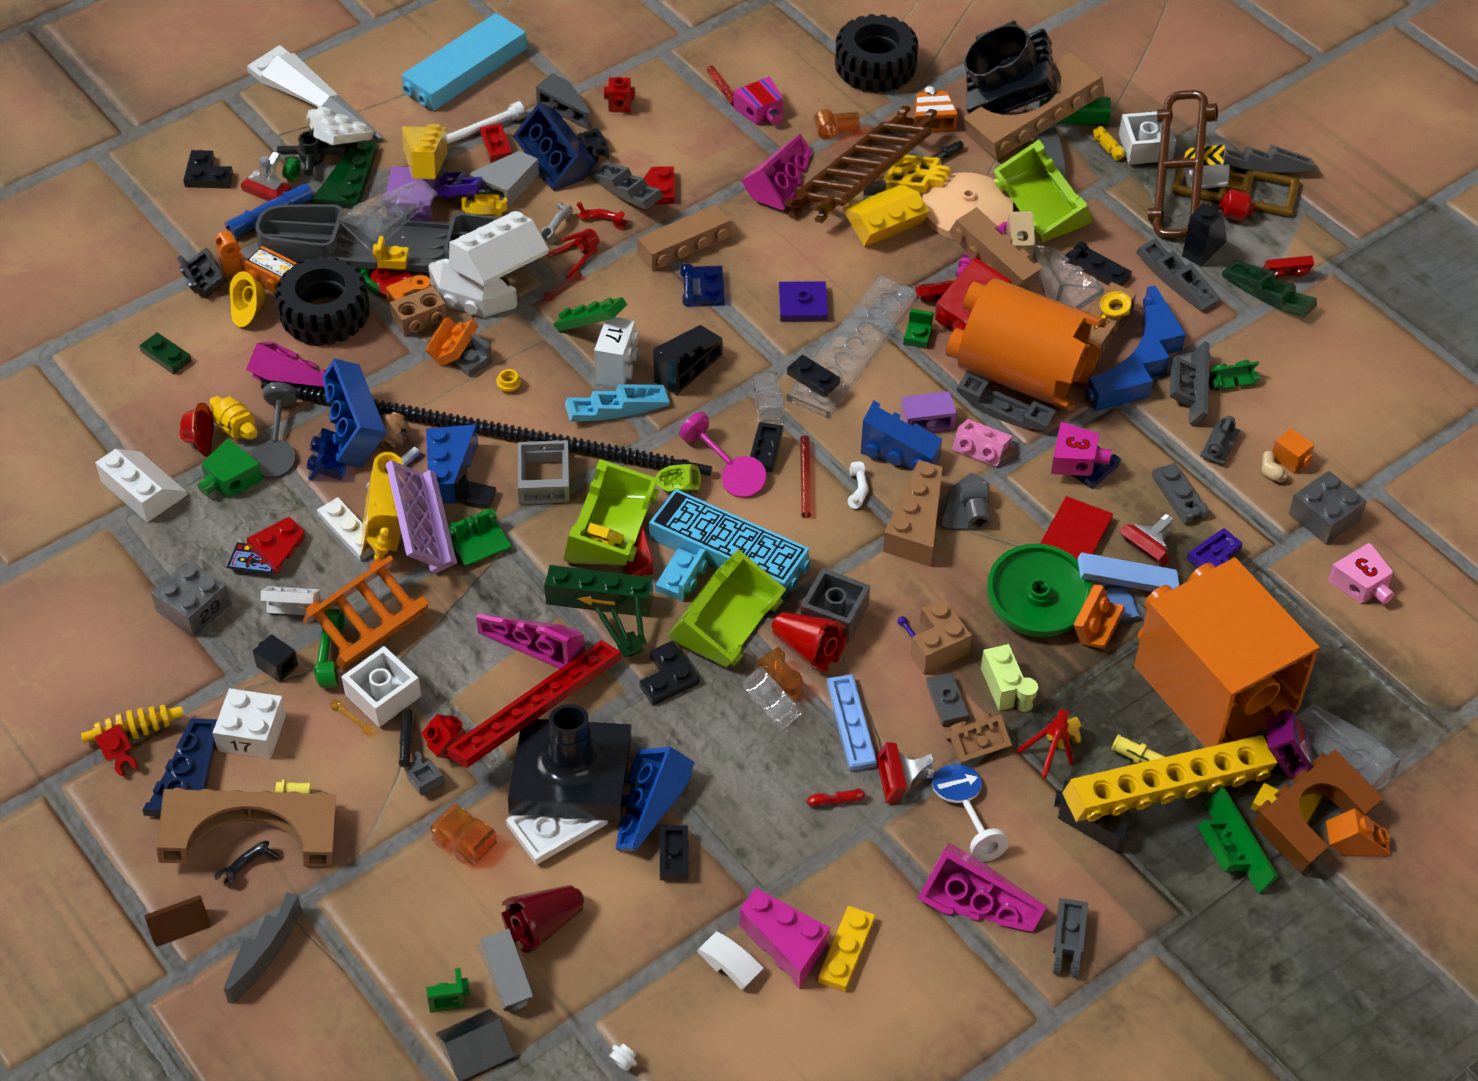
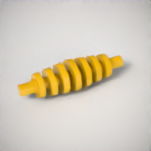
M160 705V712H156L155 707L151 706L148 707L149 715H145L143 708H137L138 718H135L132 709L127 710V721H124L122 714L119 713L115 715L116 724H113L111 717L105 719V727H102L101 723L97 722L94 724L95 728L93 730L81 733L83 744L95 741V736L117 724H122L126 734L128 731H131L133 739H139V728H142L143 734L146 736L150 734V725H153L155 732L160 730L159 723L164 722L165 728L171 726L170 721H173L172 719L184 716L183 708L179 706L169 709L166 708V705Z

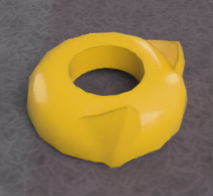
M1122 291L1110 292L1101 299V311L1104 315L1111 318L1128 316L1130 314L1131 299ZM1114 303L1122 305V308L1119 310H1111L1109 307Z

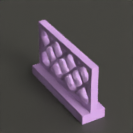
M393 460L387 462L386 467L406 555L429 564L430 571L433 573H438L456 564L436 472L428 470L420 473Z

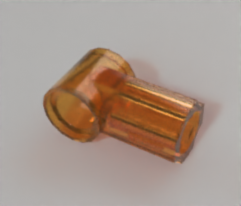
M824 109L818 111L814 116L818 136L822 139H830L836 133L860 131L858 112L833 114L830 110Z

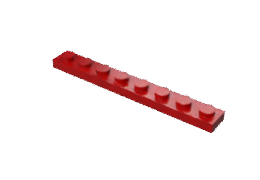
M600 640L448 746L447 756L465 768H469L620 661L621 651Z

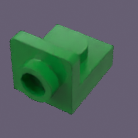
M913 308L910 310L903 345L927 349L933 328V312Z
M455 968L456 983H438L434 986L426 987L430 1012L465 1008L464 996L470 995L468 977L462 978L461 968Z

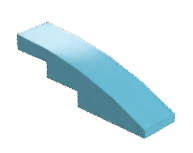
M618 384L616 391H592L590 398L567 397L565 407L570 422H583L642 414L669 406L670 401L664 385Z

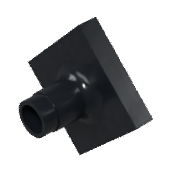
M565 704L556 707L550 713L549 720L536 719L520 731L508 795L509 815L621 821L632 741L631 724L589 722L588 713L585 709L578 705Z

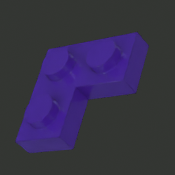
M467 170L445 172L432 189L434 196H442L443 198H452L464 194L465 197H471L476 195L484 184L482 177L469 178Z
M1223 528L1190 551L1187 560L1196 568L1206 563H1212L1217 567L1240 551L1243 543Z

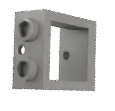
M568 440L518 442L519 505L570 503ZM562 462L563 479L526 480V463Z

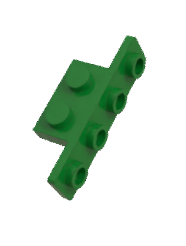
M1219 787L1205 802V806L1213 819L1203 820L1197 827L1223 871H1245L1256 891L1263 893L1277 879V874L1224 787Z

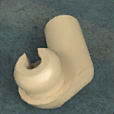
M1264 452L1262 455V474L1278 483L1284 482L1288 477L1287 471L1275 463V454L1273 452Z

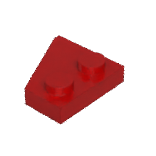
M289 516L248 537L247 546L277 574L282 569L281 564L284 560L290 558L294 553L295 547L299 546L303 541L305 533Z

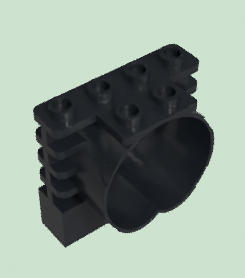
M1011 21L975 37L976 41L971 45L964 57V67L967 74L966 110L968 114L979 107H983L990 112L1003 115L1057 93L1056 76L1053 73L1054 66L1052 64V43L1045 29H1039L1028 34L1027 30L1025 31L1016 21Z

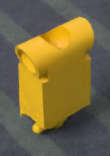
M383 452L374 459L365 500L361 555L367 550L374 549V560L380 557L384 559V555L389 551H397L401 535L386 463L393 460L402 465L404 464L402 459L392 452Z

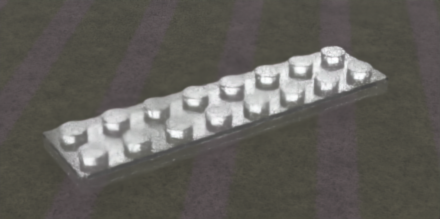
M878 275L813 359L819 365L839 376L840 384L824 398L796 381L787 393V401L830 419L920 298V296L916 295L915 289Z

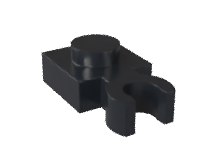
M599 128L577 134L583 146L589 153H592L596 163L599 162V155L609 159L607 141Z

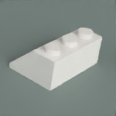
M114 449L95 462L101 482L147 523L188 495L183 487L140 451Z

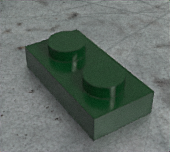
M158 332L139 345L144 355L172 374H175L192 361L189 353Z

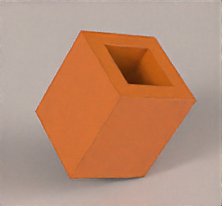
M1291 428L1275 440L1272 452L1275 454L1277 462L1291 472L1296 473L1302 467L1306 468L1313 460L1312 452L1315 444Z

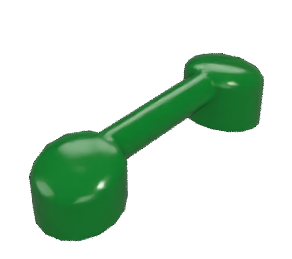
M331 608L325 614L341 633L345 625L346 615L340 608ZM323 628L317 662L314 666L315 679L321 688H338L339 683L335 662L328 661L331 638Z

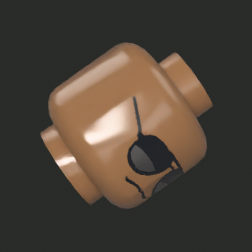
M396 412L382 415L381 420L387 433L378 446L388 451L401 448L410 430L405 417Z

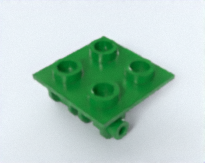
M486 508L485 511L477 513V517L475 514H471L470 520L468 517H464V520L450 523L448 528L452 545L465 567L512 548V545L495 520L497 515L494 509L489 510Z

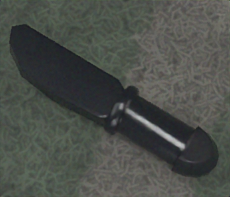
M959 140L947 147H943L940 152L930 157L941 158L944 156L947 158L949 155L962 149L964 144Z

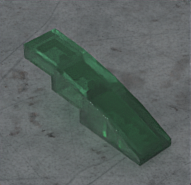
M1235 260L1222 272V276L1241 290L1284 312L1305 318L1317 306V298L1297 293L1295 284L1275 279V271Z

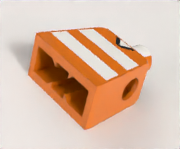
M930 86L926 87L923 92L916 94L914 125L924 118L925 113L929 109H935L937 114L934 116L933 121H940L941 126L936 129L931 128L932 132L956 131L957 111L948 92H936L935 88Z

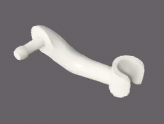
M861 461L852 462L849 468L850 475L857 476L858 481L857 490L848 498V505L852 509L861 507L869 490L865 476V465Z

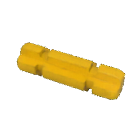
M1099 126L1097 129H1094L1093 134L1096 140L1100 142L1109 154H1112L1111 156L1115 160L1120 161L1121 158L1125 157V150L1118 145V142L1109 133H1106L1107 131L1104 127Z

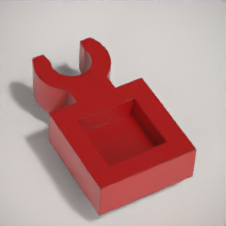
M117 724L94 737L106 761L116 760L115 771L118 775H125L123 771V764L125 762H129L133 769L138 768L136 759L130 757L127 753L134 749L122 724Z

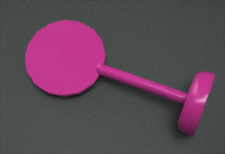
M704 412L695 413L684 422L679 431V436L685 442H693L701 438L727 463L722 472V483L728 493L735 497L745 498L760 492L767 478L766 470L760 461L749 456L736 457L731 460L705 434L709 427L710 419Z

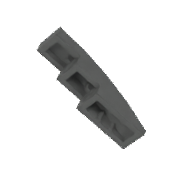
M1274 145L1270 146L1268 152L1246 146L1243 154L1225 149L1224 164L1243 169L1292 173L1312 171L1316 168L1312 158Z
M604 162L589 173L590 178L611 193L644 209H648L664 197L660 189L648 186L644 178L632 175L629 167Z
M1156 238L1139 247L1136 251L1138 256L1167 286L1201 311L1221 299L1192 263L1186 266L1174 250L1168 253Z
M286 893L277 917L265 915L256 940L244 937L223 988L228 1003L234 1004L259 979L286 942L302 910L297 894Z

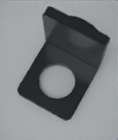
M465 465L461 466L454 481L456 501L489 508L495 496L496 487L468 481L467 468Z

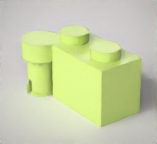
M1009 644L983 650L981 671L998 710L1014 708V705H1018L1017 709L1019 711H1030L1033 707V700L1037 696L1038 684L1032 678L1023 677Z

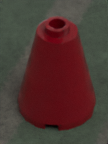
M567 885L509 897L502 902V906L506 905V911L501 912L505 929L510 930L514 943L519 941L523 946L520 948L522 952L530 953L540 947L583 910L584 896L578 888Z

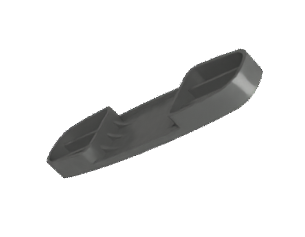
M276 205L267 208L259 215L256 222L258 249L264 246L292 261L304 262L306 259L311 258V260L322 256L325 259L336 257L339 261L345 260L351 263V266L354 265L357 268L364 269L378 268L377 258H373V245L377 244L379 236H384L385 246L409 247L406 269L388 268L389 270L429 272L428 266L430 263L449 259L451 241L501 217L458 213L452 217L450 223L403 219L344 217L343 208L339 205ZM526 264V265H524V266H522V267H520V268H518V269H516V270H514V271H512V272L521 270L522 268H524V267L527 266L528 264Z

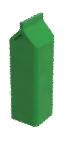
M1056 94L1041 99L1039 108L1048 103ZM1098 97L1058 123L1109 126L1111 99L1110 97Z

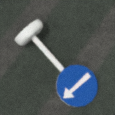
M953 764L940 768L932 779L934 792L948 802L963 803L979 833L971 841V855L981 862L997 859L1007 850L1009 841L1006 834L1000 829L992 828L985 830L970 803V800L974 799L981 791L982 782L980 776L975 770L965 765Z

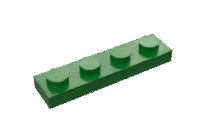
M610 297L599 303L594 301L587 306L581 304L574 309L568 307L558 314L560 318L553 325L557 331H563L610 320L618 315L628 304L623 297L616 299Z

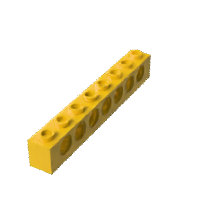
M1259 735L1073 778L1062 794L1076 822L1083 820L1092 822L1104 815L1112 814L1117 816L1133 808L1142 810L1158 802L1167 804L1175 798L1183 796L1191 798L1204 791L1213 793L1219 787L1229 785L1238 787L1246 781L1254 779L1255 781H1262L1271 775L1270 772L1277 764V761L1268 749L1264 736Z

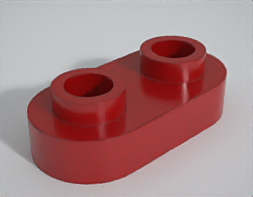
M955 280L915 286L916 296H921V300L935 299L936 294L945 293Z

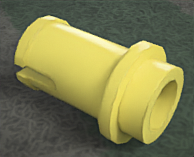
M282 779V782H276L275 793L295 791L311 794V782L295 783L286 782L285 779Z

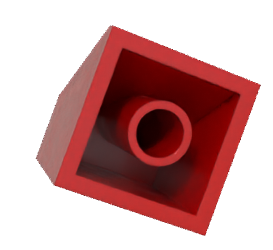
M975 257L936 303L935 320L952 332L955 328L965 330L971 312L963 309V302L972 282L975 281L987 285L990 280L997 278L1012 284V280Z

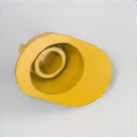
M242 271L234 275L229 288L231 317L233 323L238 327H245L251 323L255 314L263 306L266 297L263 285L254 280L250 273Z

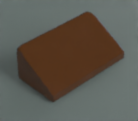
M201 895L144 916L155 946H161L211 926Z

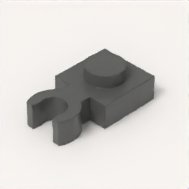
M418 751L414 752L416 760L410 762L408 767H403L408 781L420 795L445 783L443 774L431 760L424 762L422 754Z

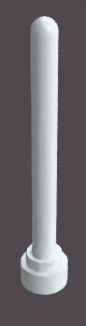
M520 101L515 102L503 113L447 134V144L479 132L480 127L499 124L509 119H516V121L526 118L525 109Z

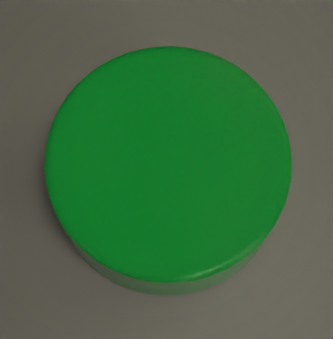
M290 157L283 166L282 177L289 181L295 180L301 171V161Z

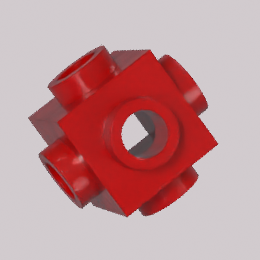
M609 77L608 86H604V100H608L609 112H631V100H635V87H631V78Z
M436 714L421 734L426 740L428 748L436 757L451 759L447 756V747L467 733L462 727V722L457 717Z

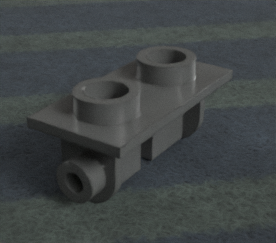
M1226 416L1222 418L1221 423H1216L1200 457L1224 465L1240 433V430L1235 428L1236 422L1234 417Z

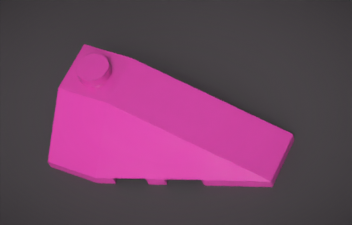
M273 341L257 343L246 368L247 371L253 373V378L260 381L271 380L324 387L322 376L326 371L325 369L317 370L316 363L310 360L298 359L299 354Z

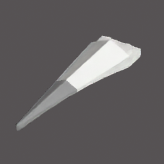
M277 46L247 65V72L262 84L293 95L316 107L329 108L333 114H342L349 117V121L364 123L366 128L374 131L373 138L383 142L382 136L297 55L289 53L282 46Z

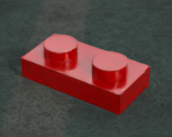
M501 123L480 127V135L490 163L512 154Z
M1313 255L1267 260L1261 269L1263 278L1271 277L1272 279H1280L1290 275H1294V277L1305 276L1314 266Z

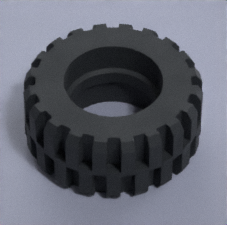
M869 14L867 17L862 15L857 17L856 20H850L839 30L836 37V71L853 88L858 87L861 91L865 92L870 90L872 93H878L879 91L889 92L893 88L895 90L900 88L902 84L905 85L916 72L918 38L912 28L908 27L904 21L900 22L898 18L893 16L890 18L883 14H880V16Z
M324 256L317 257L314 260H311V258L306 259L304 263H296L292 266L291 270L288 269L282 275L283 278H280L277 283L275 297L280 322L286 332L290 333L297 340L300 338L303 343L309 344L313 342L315 345L328 343V345L335 344V341L341 340L342 342L347 340L349 335L354 336L358 333L359 327L362 328L367 322L370 314V303L366 280L357 267L351 266V263L345 260L339 261L336 257L325 259ZM318 298H337L326 304H310L311 301Z

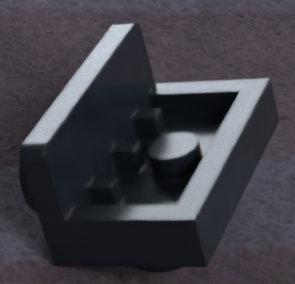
M207 247L189 261L181 255L177 258L181 265L179 270L189 279L187 284L194 293L199 292L207 298L228 282L214 255Z

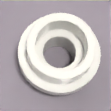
M624 1044L620 1047L613 1045L611 1048L613 1052L609 1055V1058L627 1072L631 1067L637 1065V1062L634 1060L636 1054Z

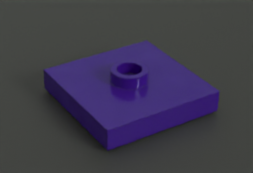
M826 281L779 282L780 321H828Z

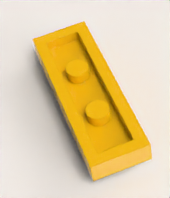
M851 906L847 907L818 976L819 984L846 992L875 921L874 914Z

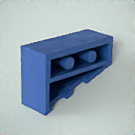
M873 400L863 419L861 454L913 471L918 460L936 465L941 456L942 438L917 424H914V426L900 420L901 415L896 412L893 415L879 408L880 403Z
M476 425L426 429L428 470L436 472L443 504L457 503L454 481L462 465H465L467 469L471 466L473 453L478 447Z

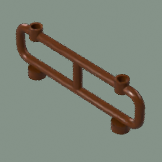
M1199 90L1174 92L1165 99L1163 109L1157 110V122L1162 123L1155 204L1154 208L1148 209V221L1153 222V230L1161 238H1185L1188 226L1184 229L1169 230L1162 227L1167 169L1194 167L1190 215L1202 204L1210 207L1209 203H1200L1206 127L1207 122L1218 121L1217 103L1208 104L1207 96ZM1197 99L1199 101L1195 158L1168 160L1171 122L1173 121L1172 106L1177 100Z

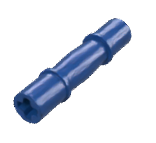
M304 183L288 192H283L282 196L265 202L251 211L246 210L243 214L225 222V227L227 231H232L236 238L251 230H256V222L261 212L276 205H298L312 201L314 197L312 190Z

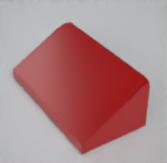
M641 525L634 547H637L633 562L628 561L627 565H624L628 575L643 576L653 574V560L643 526Z

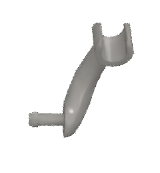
M558 202L557 207L561 210L555 215L549 226L542 228L541 236L543 239L547 237L549 244L555 243L556 235L554 231L559 224L572 215L573 208L571 205L565 207L561 202Z

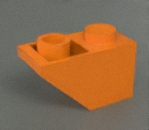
M1355 808L1326 821L1330 846L1345 856L1390 855L1388 844L1390 836L1387 830Z

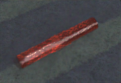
M709 66L707 72L731 106H734V94L716 68Z

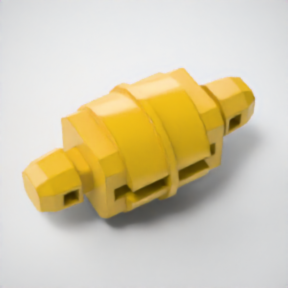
M215 396L209 400L213 421L224 433H227L236 440L243 437L252 440L257 437L254 415L243 403H240L231 396L225 398Z

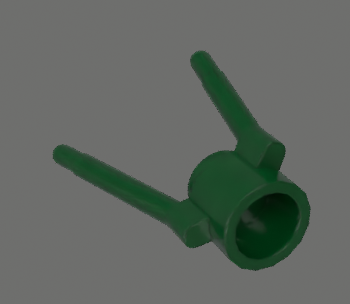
M638 597L635 598L638 635H635L634 631L626 633L616 610L612 609V616L621 635L619 637L601 608L596 607V612L617 644L618 649L623 653L624 658L643 652L642 645L647 643L643 631L640 598Z

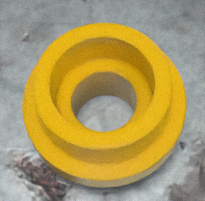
M505 369L499 373L496 382L500 390L511 392L520 387L521 378L515 370Z

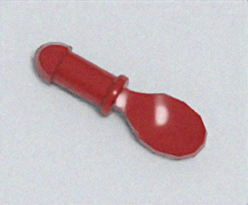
M857 788L850 791H836L833 796L825 793H816L809 796L806 803L808 806L829 803L840 805V803L863 800L865 792Z

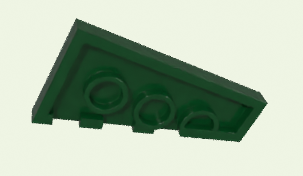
M364 140L353 142L312 198L313 204L339 205L342 208L358 210L378 151L377 142Z

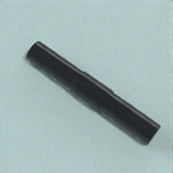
M409 709L402 712L399 743V765L401 767H408L410 765L413 711Z

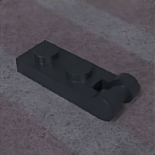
M1079 241L1074 246V250L1068 251L1064 256L1065 261L1069 265L1108 286L1111 282L1123 286L1131 278V270L1091 250L1083 241Z

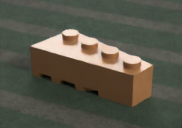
M977 207L958 218L949 230L953 239L961 245L971 260L975 257L1012 280L1013 285L1027 290L1043 269L1041 264L1038 262L1034 264L1028 259L1029 254L1024 249L1019 251L1012 244L1013 239L1007 234H1000L998 226Z
M918 460L884 532L883 552L931 567L942 476L941 466Z

